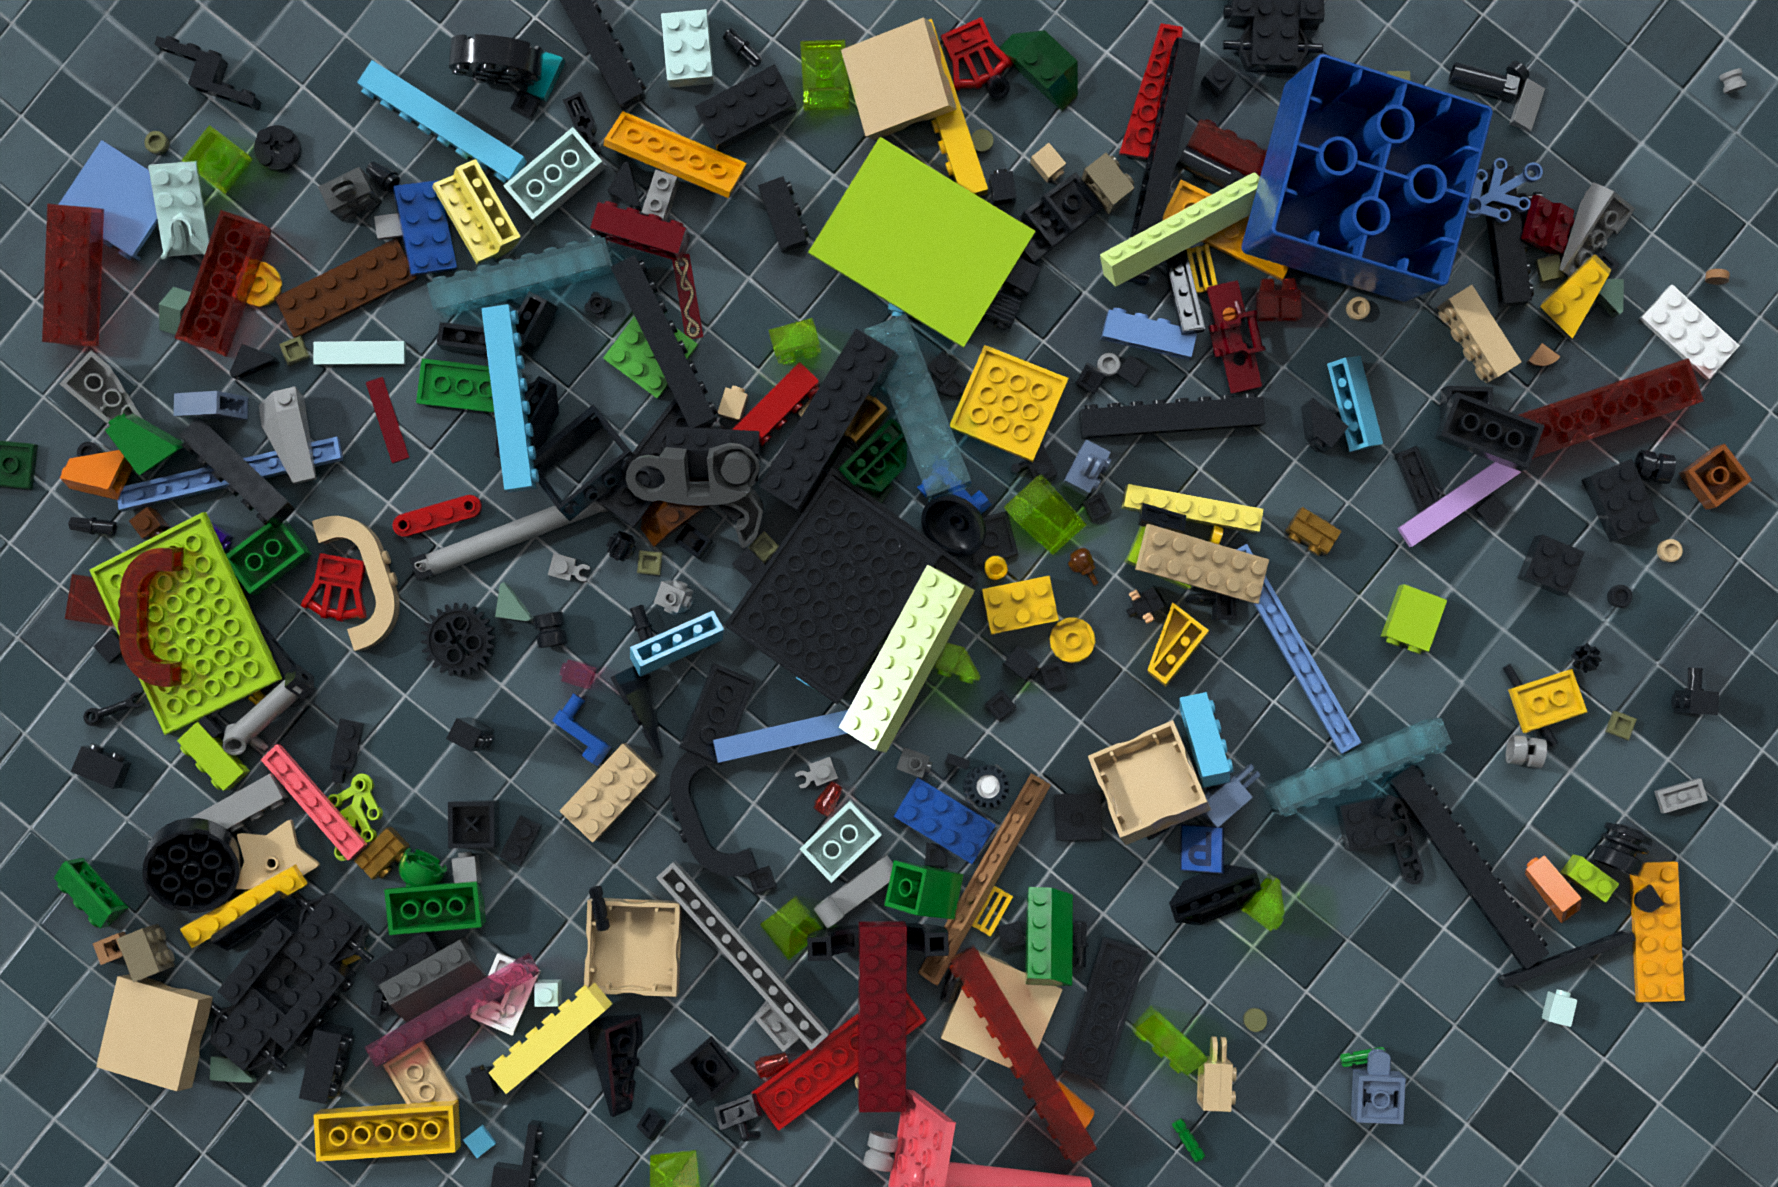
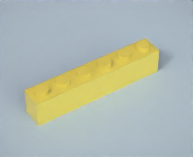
M1132 484L1125 486L1121 509L1140 512V507L1143 503L1186 515V521L1211 526L1216 525L1222 528L1254 534L1260 532L1264 510Z
M596 983L592 984L589 988L584 985L575 993L577 996L572 1002L569 999L558 1007L560 1012L556 1016L551 1013L542 1021L544 1024L539 1030L537 1027L533 1028L525 1035L527 1040L523 1044L519 1040L509 1049L510 1055L507 1057L501 1055L492 1063L495 1067L489 1074L505 1094L511 1091L612 1005L611 1001Z

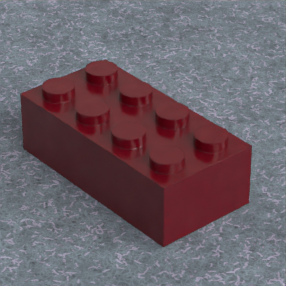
M605 201L604 204L597 203L590 226L596 238L683 263L690 240L689 233L681 222L671 220L670 223L662 221V217L654 214H649L648 216L641 215L639 210L630 207L624 210L618 208L617 204L610 201Z

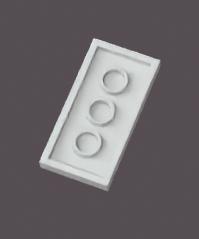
M1670 285L1639 318L1706 380L1710 379L1740 346L1673 285Z

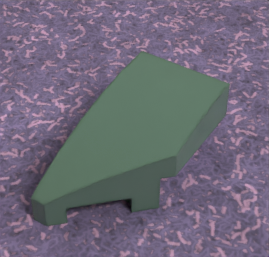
M218 1055L211 1057L209 1080L256 1082L254 1075H250L248 1070L243 1071L228 1057Z

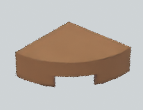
M1542 343L1531 355L1527 363L1533 366H1547L1556 362L1560 356Z

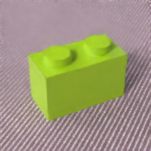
M1574 854L1560 872L1589 895L1602 902H1607L1619 885L1618 882L1585 858Z

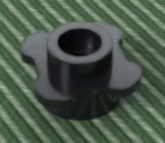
M593 292L584 308L587 312H592L597 318L601 319L605 316L604 312L611 306V300L603 298L599 292Z

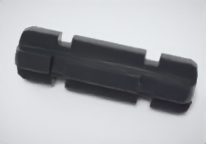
M593 886L589 889L590 898L593 899L591 904L594 918L597 920L596 928L600 932L606 931L610 928L609 919L606 918L608 914L605 900L602 897L603 890L601 886Z

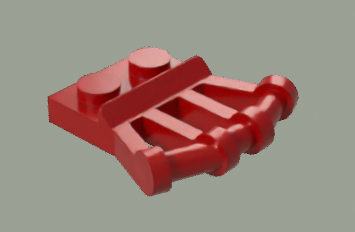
M982 17L940 36L953 64V84L956 91H960V88L979 89L992 76L1000 75L1006 68H1010L1013 65L1012 60L994 44ZM987 48L1000 59V62L994 68H992L984 51ZM978 53L986 70V73L978 76L970 56ZM964 60L972 79H959V61Z
M319 553L315 580L303 599L301 607L309 608L323 619H328V617L336 618V621L340 622L356 617L360 619L366 618L367 614L361 593L365 572L364 561ZM326 584L321 606L313 601V598L321 585ZM334 586L341 587L337 609L330 608ZM349 589H353L356 608L346 610Z

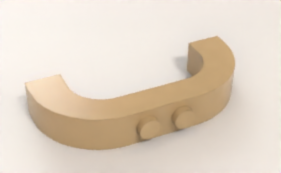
M328 516L312 521L319 543L327 544L340 539H349L359 548L375 595L376 607L372 617L367 622L347 629L354 651L360 652L376 646L393 630L400 609L399 595L396 588L398 580L395 573H391L389 567L391 558L388 551H384L379 538L369 527L354 519L342 516Z

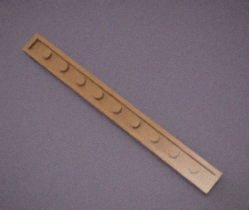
M1032 773L959 899L955 919H948L944 926L948 930L949 956H927L918 972L935 985H938L1051 786V784Z

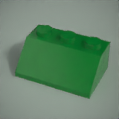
M84 858L65 861L54 877L58 882V888L63 893L71 896L73 904L79 910L84 911L89 916V922L97 928L109 927L129 908Z

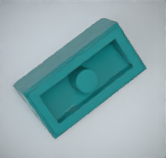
M545 52L543 55L541 80L534 82V86H528L526 92L547 102L566 63L564 58Z

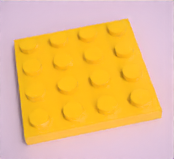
M984 345L951 420L949 429L1034 462L1069 378Z

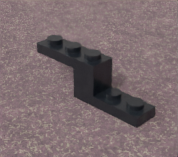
M157 36L154 45L161 51L195 62L188 82L194 90L259 111L261 102L255 97V93L246 89H242V92L234 90V86L222 82L228 65L222 58V54L213 50L208 52L202 51L199 46L192 43H187V46L180 44L178 39L171 36H166V38Z
M531 1120L528 1124L522 1165L497 1162L493 1169L491 1187H535L537 1175L533 1174L534 1166H538L540 1151H537L538 1142H542L544 1129L540 1128L541 1121Z

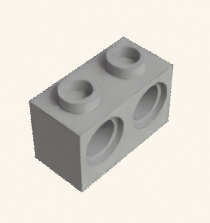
M655 170L641 212L642 215L654 214L662 217V221L667 222L680 184L677 176Z

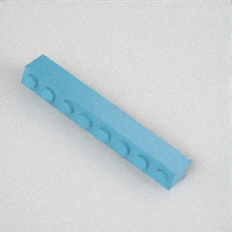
M371 60L357 82L362 88L361 92L370 99H373L375 96L381 100L380 104L389 111L397 110L400 112L399 117L406 122L411 123V121L419 124L417 127L419 130L427 135L433 133L437 136L436 140L444 146L452 145L456 148L455 152L461 157L476 159L483 171H486L488 168L494 172L493 176L502 183L512 179L527 163L524 156L373 60Z
M509 304L481 308L504 490L511 493L537 489L536 482H539V474L537 468L534 469L533 460L536 459L535 447L531 446L530 437H533L532 424L528 423L527 414H530V405L528 400L525 401L524 393L527 392L528 388L526 379L522 377V369L525 368L523 356L519 354V347L522 346L520 333H517L516 324H519L518 313Z

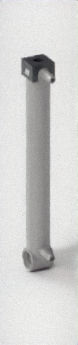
M594 501L569 522L556 506H552L431 553H424L410 558V562L417 580L425 581L444 571L608 510Z

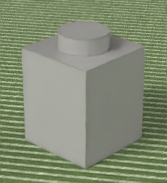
M472 851L458 853V857L452 859L454 883L482 882L479 855H472Z

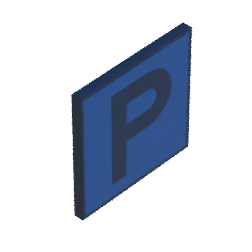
M1181 825V871L1224 873V827Z

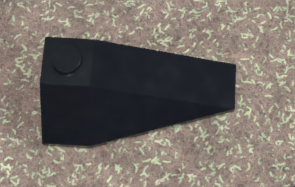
M632 666L610 677L624 703L628 706L631 705L633 708L631 710L632 716L639 726H643L642 732L658 758L664 756L652 687L649 679H651L650 673L640 677L636 668Z
M639 1014L606 1016L588 1025L591 1052L609 1113L612 1117L632 1109L636 1084L633 1077L635 1066L639 1065V1058H637L638 1046L642 1045L643 1040L642 1020Z

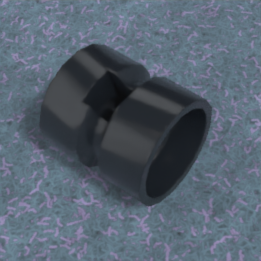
M1640 450L1634 464L1641 480L1649 481L1653 478L1654 482L1669 484L1675 473L1676 458L1670 454L1659 453L1656 455L1652 451Z
M563 612L533 616L535 629L540 631L537 635L538 648L568 643L565 630L561 629L564 625Z

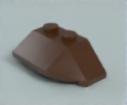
M690 478V482L709 481V479ZM661 500L654 501L642 517L641 530L655 547L712 505L695 506Z

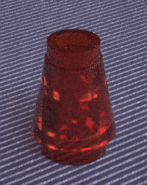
M831 781L814 801L813 809L829 817L835 811L842 787Z
M785 1052L758 1057L759 1060L754 1061L760 1079L764 1077L767 1079L789 1065Z

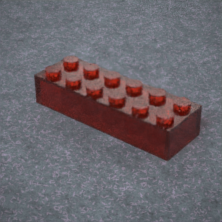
M47 204L42 342L81 346H98L104 209Z
M223 210L220 211L175 339L227 357L272 233L270 228L262 223Z

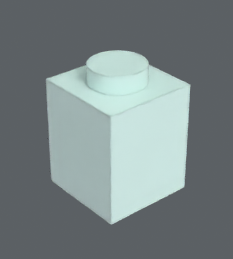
M562 979L538 980L534 983L535 1007L559 1006L562 1003Z
M1557 989L1556 993L1548 991L1542 1018L1549 1022L1571 1027L1577 999L1570 997V992Z

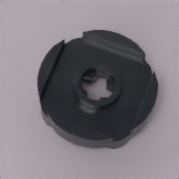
M273 125L266 129H261L257 133L254 144L256 158L271 171L283 172L289 170L292 167L291 165L296 160L298 161L301 156L300 140L289 128ZM277 143L283 146V149L279 150V154L272 150L273 146Z

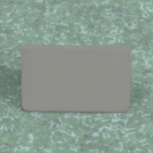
M1526 79L1522 83L1509 125L1531 132L1545 88L1530 79Z

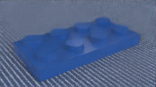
M439 180L393 186L411 276L457 269L445 208L432 187L433 183Z
M918 777L894 815L898 820L973 864L995 827L994 823Z

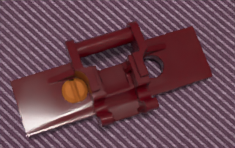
M1238 280L1207 287L1214 319V325L1208 326L1215 358L1222 357L1230 393L1262 387L1255 353L1265 351L1266 348L1262 345L1256 319V315H1258L1257 310L1245 312ZM1247 318L1254 348L1247 349L1246 343H1243L1240 331L1241 319ZM1236 353H1242L1245 356V363L1241 366L1236 365L1233 361Z

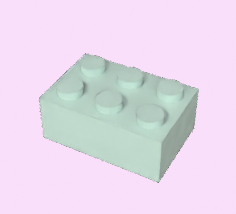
M707 10L661 13L666 74L669 87L715 84Z
M850 800L802 845L800 850L832 883L882 833Z

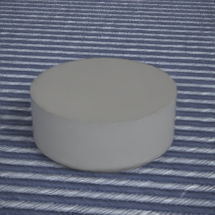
M1105 353L1099 358L1097 368L1107 373V377L1113 376L1120 368V360L1113 353Z

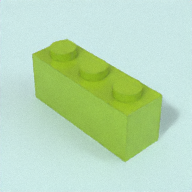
M196 722L177 740L181 745V751L188 757L192 756L197 762L195 764L202 773H207L212 778L211 783L218 790H231L250 772L236 755H230L224 751L223 741L220 738H212L199 722Z

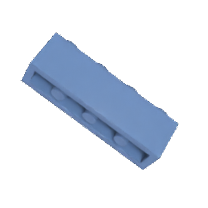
M1121 308L1108 310L1101 340L1188 361L1192 357L1197 333L1181 335L1180 327L1170 324L1171 321L1158 318L1155 321L1148 319L1149 316L1142 313H1135V315L1126 314L1127 311Z

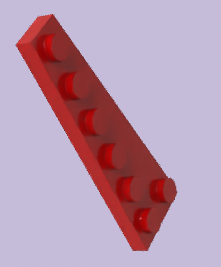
M1163 23L1159 25L1119 155L1141 159L1148 158L1171 50L1176 38H1182L1183 27Z

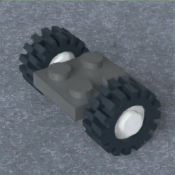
M998 764L994 766L984 765L972 769L966 775L963 782V791L966 796L964 800L971 806L976 805L984 808L996 807L1004 802L1010 789L1009 780L1003 772L1004 770Z

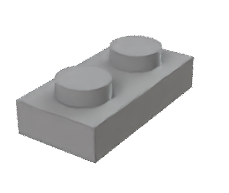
M1701 778L1654 791L1661 813L1671 812L1708 801Z
M769 1003L753 1016L783 1052L799 1039L798 1035Z

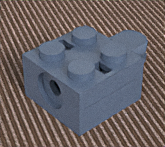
M1085 440L1062 485L1084 497H1087L1089 493L1093 494L1101 482V479L1098 478L1099 474L1106 472L1112 460L1108 458L1111 452Z
M1252 764L1246 766L1236 776L1230 775V782L1214 785L1208 791L1206 789L1203 790L1211 810L1202 815L1212 826L1217 828L1253 798L1246 788L1260 776V773L1255 771L1240 783L1254 769Z
M1373 1049L1369 1052L1367 1070L1353 1069L1351 1116L1356 1122L1403 1124L1406 1078L1399 1071H1391V1057L1382 1049Z

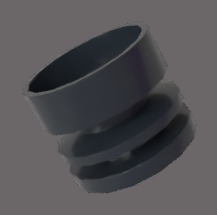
M1606 822L1604 828L1613 832V835L1601 833V837L1610 843L1608 846L1597 845L1592 859L1611 868L1640 877L1645 863L1637 858L1636 855L1637 853L1649 854L1650 852L1640 847V844L1652 846L1654 840L1632 827Z

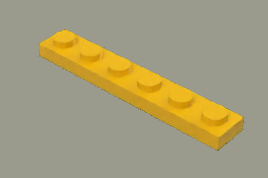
M295 864L184 925L180 930L191 948L210 939L213 934L277 891L289 895L308 883Z

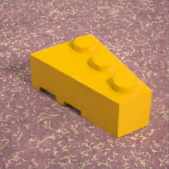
M1594 254L1542 302L1540 307L1573 339L1607 280L1611 269Z

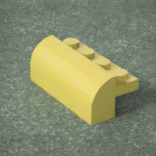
M476 159L456 167L454 175L433 183L434 191L476 264H480L493 257L497 259L511 251L518 244L521 236Z

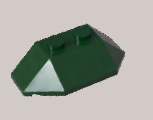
M1045 30L1012 34L999 47L1012 60V66L1061 112L1078 96V61Z
M891 417L839 470L854 486L880 493L907 466V432Z

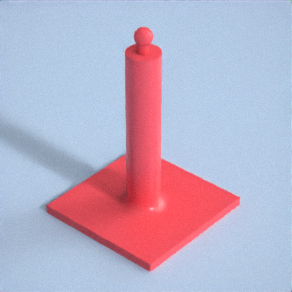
M906 1089V1112H901L897 1132L899 1140L896 1152L893 1155L894 1163L890 1172L888 1187H1092L1091 1180L1088 1177L949 1162L956 1122L914 1090Z

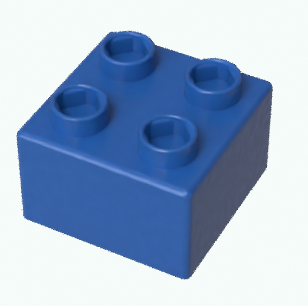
M1326 54L1319 55L1286 82L1241 246L1243 253L1402 302L1412 300L1445 286L1451 275L1493 115L1492 108L1485 104Z

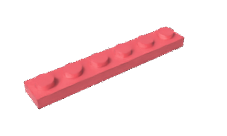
M276 744L261 759L348 861L352 860L368 845L281 744Z

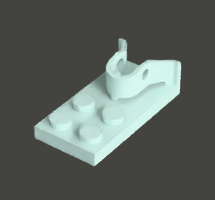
M197 161L149 165L163 248L161 259H167L169 256L193 254L209 256L211 244Z

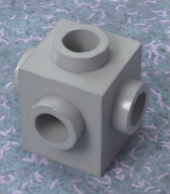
M679 580L661 581L654 603L665 607L664 611L677 615V613L686 612L691 607L694 591L687 588L688 585Z

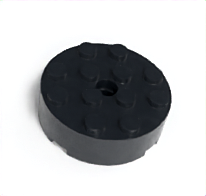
M475 34V38L468 37L467 39V35H457L451 38L449 69L452 70L454 75L472 77V81L476 83H486L487 80L495 81V85L504 87L508 86V83L534 86V82L540 81L542 77L544 51L539 46H535V49L530 46V42L509 37Z
M185 818L173 821L158 830L147 846L142 869L144 885L155 901L174 911V909L188 911V913H201L212 910L223 904L236 889L241 868L240 848L234 836L216 822L201 818Z

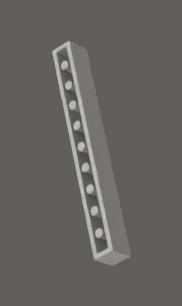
M676 860L656 877L811 1051L829 1035V1030Z

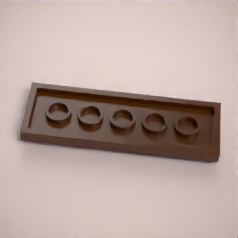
M395 238L274 298L295 338L304 336L418 279L416 275L411 276L407 256L400 241Z

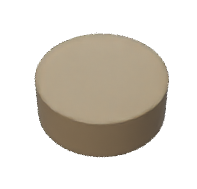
M1355 297L1348 302L1346 312L1351 319L1359 321L1370 313V304L1363 297Z
M1674 539L1662 541L1657 548V554L1664 562L1677 561L1683 552L1681 544Z

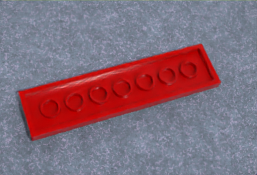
M906 991V1035H908L924 1023L927 1018ZM858 1013L832 1031L812 1051L808 1049L751 1092V1094L756 1093L759 1105L778 1131L858 1072Z

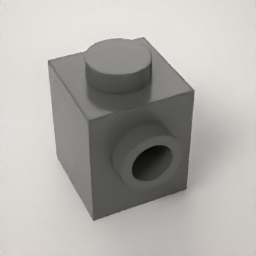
M904 747L896 769L923 778L924 774H929L933 762L929 761L930 756Z

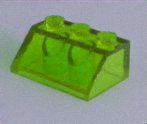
M1152 1005L1133 1024L1136 1029L1134 1034L1144 1043L1148 1040L1153 1044L1152 1050L1160 1058L1165 1055L1171 1061L1168 1065L1178 1074L1182 1071L1188 1075L1209 1059Z

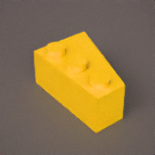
M1173 602L1147 670L1148 674L1165 687L1209 634L1207 628Z

